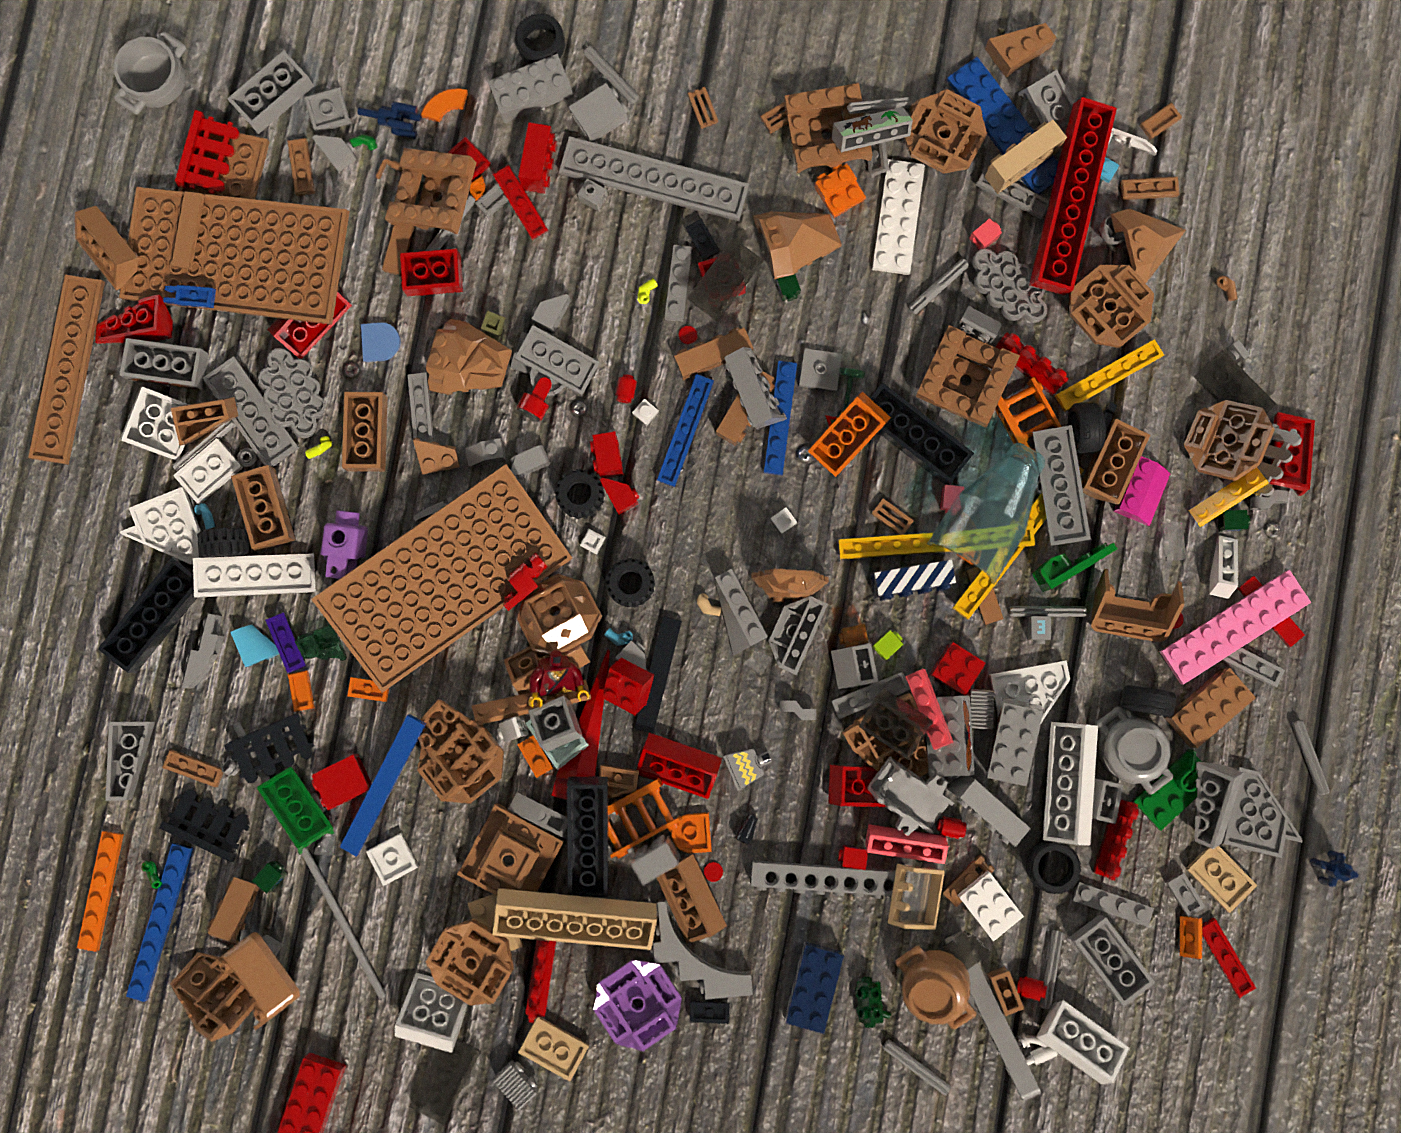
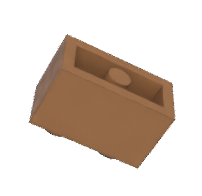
M1005 966L986 973L998 1005L1005 1016L1024 1009L1011 974Z

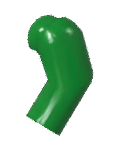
M144 861L141 866L142 871L146 872L152 888H159L162 883L156 864L153 861Z

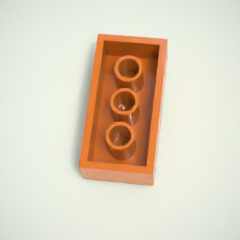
M862 391L813 444L808 452L836 477L891 417Z

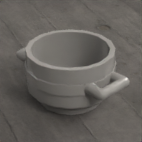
M161 32L157 39L153 37H138L128 41L119 49L114 60V74L118 84L121 86L114 96L115 101L134 114H139L144 106L160 108L172 103L181 94L185 85V70L179 58L185 52L186 45L166 32ZM167 41L176 47V50L173 52L164 42ZM128 94L137 103L135 105L124 98L125 95Z
M1119 706L1096 722V726H1098L1102 733L1098 744L1099 758L1105 770L1113 777L1131 784L1140 783L1150 795L1173 779V774L1167 768L1171 757L1170 742L1165 732L1154 722L1140 717L1129 718ZM1118 716L1120 720L1106 727V724ZM1161 774L1164 775L1152 785L1149 783L1150 781L1158 778Z

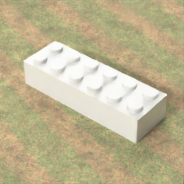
M1051 722L1043 840L1074 845H1090L1098 726Z

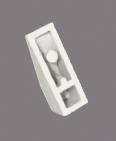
M1219 535L1210 574L1209 594L1229 599L1238 587V540Z
M523 716L506 720L500 723V728L497 729L500 739H504V742L529 735Z

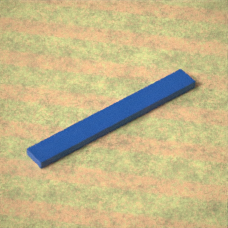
M411 714L406 716L340 848L356 857L359 855L426 725L425 722Z

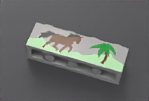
M900 107L833 123L832 140L840 152L910 136L913 120L905 109Z

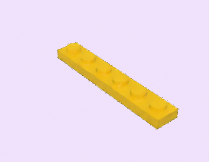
M1154 339L1061 391L1055 397L1063 411L1066 412L1073 404L1089 399L1160 359L1164 354Z

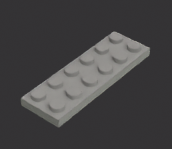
M233 356L203 377L218 400L235 398L239 416L232 419V421L264 466L270 465L274 467L300 448L286 427H279L273 422L271 417L272 409L265 405L263 395L236 357Z
M1072 425L1033 432L1051 546L1091 540Z

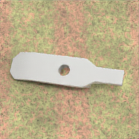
M1112 128L1110 140L1115 138L1119 143H1129L1128 148L1132 146L1144 150L1150 155H1156V148L1147 140Z

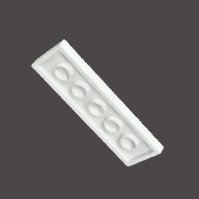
M888 159L889 171L885 173L872 270L909 275L925 164Z
M314 553L193 558L195 598L316 592Z

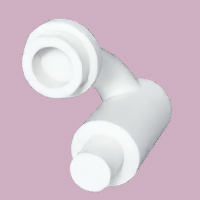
M1024 1032L1018 1036L1023 1048L1026 1046L1030 1047L1029 1043L1041 1046L1031 1051L1030 1056L1025 1057L1028 1065L1033 1063L1038 1065L1058 1056L1056 1051L1036 1038V1036H1026Z

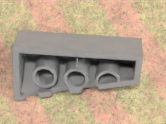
M742 347L725 356L726 369L733 377V386L740 394V403L747 411V420L750 425L762 428L786 420L785 413L781 414L777 407L780 404L777 397L774 398L769 392L771 386L768 380L760 374L763 370L752 349Z
M730 569L716 576L715 583L734 656L768 638L733 570Z
M1197 762L1198 778L1196 779V787H1198L1196 798L1195 841L1215 849L1223 841L1243 772L1222 764Z

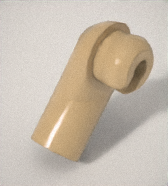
M699 594L697 605L704 614L720 616L721 607L711 605L707 594Z

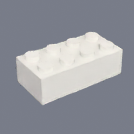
M1064 1000L1052 1004L1036 1038L1102 1085L1114 1083L1129 1050L1128 1046Z

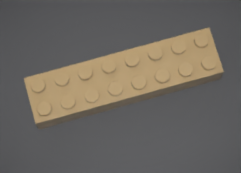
M498 889L493 935L651 950L657 921V909L655 903Z

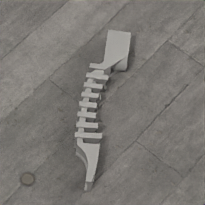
M543 445L531 448L510 459L512 464L511 472L516 479L550 464ZM452 497L447 498L448 503L454 499ZM442 501L426 508L413 516L414 520L418 523L424 521L444 507L446 503L444 504Z

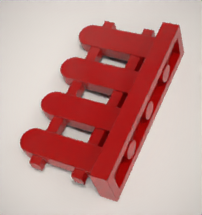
M194 111L175 178L178 187L186 189L187 184H190L189 188L195 190V186L208 189L209 194L212 195L215 192L221 193L225 190L224 183L218 180L219 175H227L230 172L229 165L223 162L224 157L234 156L235 150L232 145L228 144L229 139L236 140L240 136L239 130L233 127L234 124L232 122H228L227 125L214 121V117L209 116L206 119L203 112ZM210 133L224 137L223 142L209 139ZM205 151L219 154L218 160L204 157ZM200 169L214 172L213 178L200 175Z
M1006 332L995 346V348L1000 350L1003 348L1020 355L1015 368L1030 379L1035 377L1036 381L1038 380L1041 383L1043 389L1052 396L1069 379L1066 377L1067 373L1060 368L1055 369L1051 366V361L1048 358L1038 356L1032 346L1022 344L1020 338L1014 333L1009 334Z
M1120 799L1116 824L1107 823L1093 873L1113 881L1120 876L1121 866L1119 865L1121 859H1124L1127 853V847H1125L1127 839H1130L1133 834L1131 826L1133 820H1136L1139 814L1138 804Z
M536 941L525 1013L528 1015L530 1023H534L537 1016H546L557 941Z

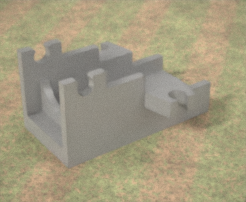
M892 757L888 758L867 786V789L879 803L884 804L888 809L900 815L895 827L901 831L903 826H907L903 830L907 836L919 826L932 834V826L949 804L953 806L954 804L943 793L948 784L945 779L942 778V781L937 783V780L941 777L934 773L925 781Z

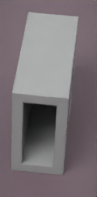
M607 83L569 106L570 115L589 142H595L628 120V110L625 104L618 101L616 91L613 87L609 88Z

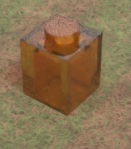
M865 624L840 629L841 633L838 634L840 645L844 644V648L869 643Z

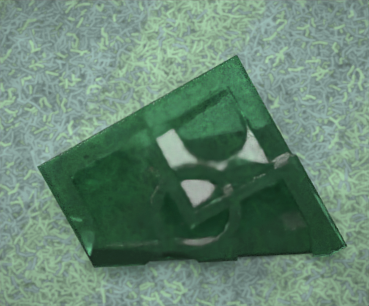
M330 624L298 636L295 640L302 657L305 659L315 657L322 660L337 658L340 661H344L347 659L341 639Z

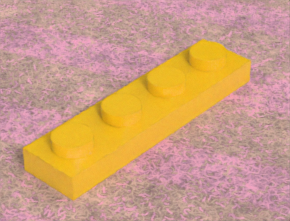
M1256 467L1188 511L1201 527L1267 485L1268 481Z

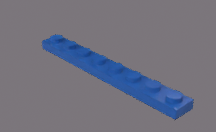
M172 843L161 878L162 885L157 891L126 997L143 1002L148 1000L191 857L192 847Z

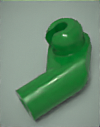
M366 134L350 139L353 148L364 144L371 151L378 147L376 139Z

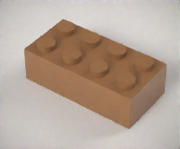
M344 392L342 468L346 471L385 472L388 397L383 392Z
M265 465L231 476L253 550L262 551L296 540L275 468Z
M1221 668L1178 705L1171 717L1166 716L1164 718L1190 748H1199L1256 697L1231 668Z

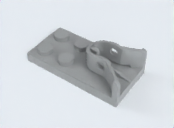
M1055 70L1020 91L1018 95L1031 103L1041 124L1045 121L1049 123L1051 120H1054L1063 133L1066 134L1074 102L1058 71ZM1063 145L1056 153L1058 157L1061 155Z

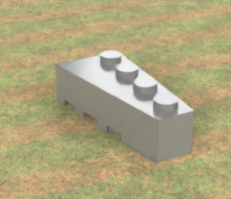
M109 722L106 801H127L133 798L155 722Z
M959 776L958 779H954L948 786L947 790L958 798L957 802L964 808L968 807L971 809V814L976 819L985 821L984 826L994 833L996 831L999 833L998 838L1006 845L1011 843L1016 847L1031 829L974 778Z

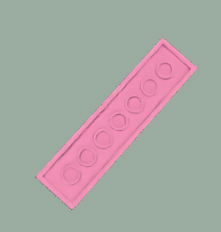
M1287 570L1167 646L1160 653L1180 684H1185L1304 608L1311 601L1291 571Z

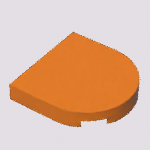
M709 812L682 815L681 821L678 822L679 826L671 831L672 840L676 847L685 853L712 852Z

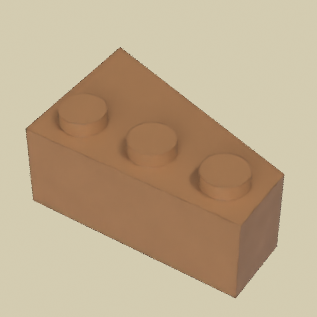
M1043 23L990 38L985 50L1007 78L1050 49L1057 37L1048 25Z
M234 397L171 408L180 446L193 442L239 416Z
M236 877L229 881L225 889L226 895L218 903L216 909L218 912L215 919L212 918L208 925V934L219 941L233 946L240 941L236 940L240 929H245V918L248 912H251L260 888L255 884Z

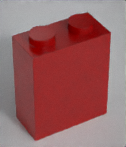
M353 754L311 775L313 778L311 780L315 790L319 791L321 795L320 802L327 810L334 809L368 792L372 785L359 754Z

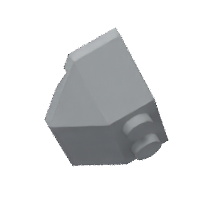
M809 596L783 607L768 641L779 668L797 675L827 608V603Z

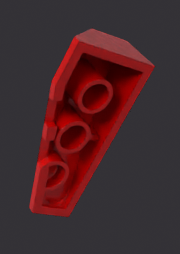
M160 295L145 297L138 301L139 304L125 308V312L120 315H113L97 324L95 343H125L126 338L150 342L172 338L173 320Z

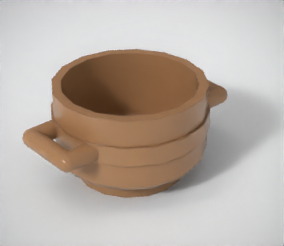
M915 946L896 960V965L904 973L901 988L903 1002L909 1012L919 1020L930 1024H948L952 1029H957L976 1016V1011L968 1003L971 992L969 973L964 964L954 955L941 950L924 951L920 946Z

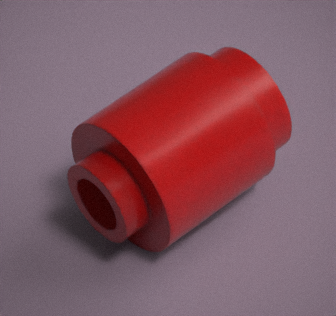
M623 374V377H618L615 396H617L616 401L631 403V400L634 399L637 384L634 376Z
M943 816L942 819H938L936 830L942 836L959 839V837L964 838L967 823L962 822L961 819Z
M1025 976V978H1019L1017 992L1022 997L1041 1001V997H1046L1047 986H1044V981Z

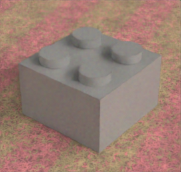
M565 696L545 703L540 708L536 707L528 711L539 746L547 752L583 737L572 703Z

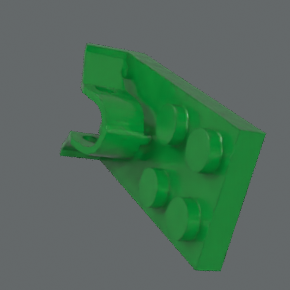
M1106 542L1091 549L1092 554L1089 552L1076 558L1074 565H1072L1065 553L1052 557L1036 569L1032 576L1042 592L1051 590L1116 551L1117 547L1114 543L1109 545Z
M1187 749L1168 767L1173 774L1171 781L1151 795L1144 789L1132 801L1138 804L1139 810L1159 831H1162L1197 798V762L1202 761L1196 756V751L1193 749ZM1161 774L1158 778H1156V779L1151 783V785H1152L1153 783H1155L1157 780H1159L1161 777H1163L1164 775Z
M292 767L287 768L256 787L297 848L299 855L303 853V848L327 833L331 835L334 833L332 825Z

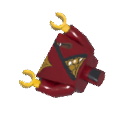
M551 651L550 658L541 659L538 667L534 669L529 677V687L532 696L529 698L528 704L533 708V702L537 699V706L540 708L543 703L538 695L544 696L575 691V687L578 689L576 692L578 700L581 701L580 694L582 692L589 699V693L583 688L584 681L580 669L574 662H569L567 656H562L561 651Z

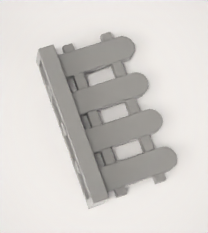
M1273 424L1275 430L1264 457L1274 461L1272 465L1261 462L1257 467L1267 479L1268 484L1254 492L1256 497L1261 498L1263 495L1271 496L1274 493L1273 486L1269 484L1271 479L1278 480L1284 474L1278 466L1281 462L1288 463L1292 460L1293 455L1288 450L1289 446H1298L1302 442V438L1297 434L1298 431L1296 429L1286 431L1279 429L1277 424ZM1273 440L1283 443V445L1279 448L1271 446L1270 443ZM1225 479L1223 484L1227 486L1233 480Z

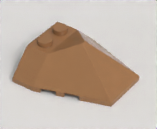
M771 211L753 216L758 233L762 232L770 254L769 265L774 279L793 275L798 272V269L805 265L809 266L817 258L828 255L842 245L830 214Z
M198 952L170 982V985L196 1031L212 1042L232 1034L251 1013L257 1003L235 972L230 974L223 972L219 965L211 969L210 965L219 957Z

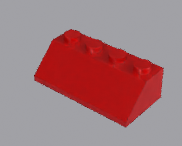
M337 292L332 325L277 318L267 330L296 357L302 359L352 305Z
M649 733L637 770H640V776L652 780L660 778L663 784L709 799L722 758Z

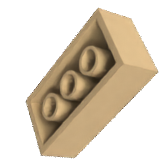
M1051 120L1049 123L1043 122L1037 127L1035 133L1026 134L1021 139L1022 142L1018 145L1012 144L1006 149L1004 155L1001 156L999 154L990 161L991 164L987 167L988 171L984 177L997 194L1059 151L1067 137L1054 120Z

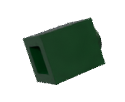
M796 274L775 279L782 301H793L798 298L801 289Z
M1228 510L1218 516L1219 532L1249 529L1250 516L1247 514V510Z
M271 861L264 866L252 881L267 894L272 892L288 873L280 862Z

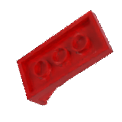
M1277 412L1274 415V424H1277L1279 429L1286 431L1296 429L1298 431L1297 434L1302 438V442L1298 446H1289L1288 450L1293 455L1292 460L1288 463H1280L1278 467L1284 473L1282 478L1278 480L1271 479L1269 484L1291 488L1298 496H1302L1310 489L1315 420ZM1272 440V446L1282 447L1283 443Z

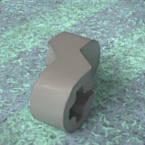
M1274 490L1271 496L1250 498V509L1263 511L1268 510L1274 503H1288V491Z
M780 701V712H794L799 717V720H817L816 709H802L797 701Z

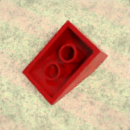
M830 765L828 804L856 807H886L884 804L879 803L867 789V786L878 772L873 767Z

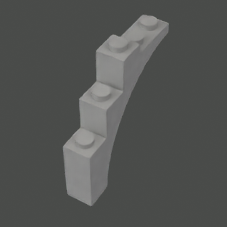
M659 899L656 909L660 925H656L657 937H661V939L654 940L650 950V956L654 958L655 963L678 961L679 963H675L676 976L680 975V981L704 979V981H700L701 994L705 993V999L753 995L751 971L740 972L719 968L693 953L676 932L670 919L666 899Z

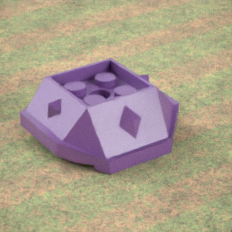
M632 959L598 983L594 1011L615 1044L644 1051L676 1029L682 996L660 963ZM640 998L644 1004L641 1007H636L633 1004V1000Z

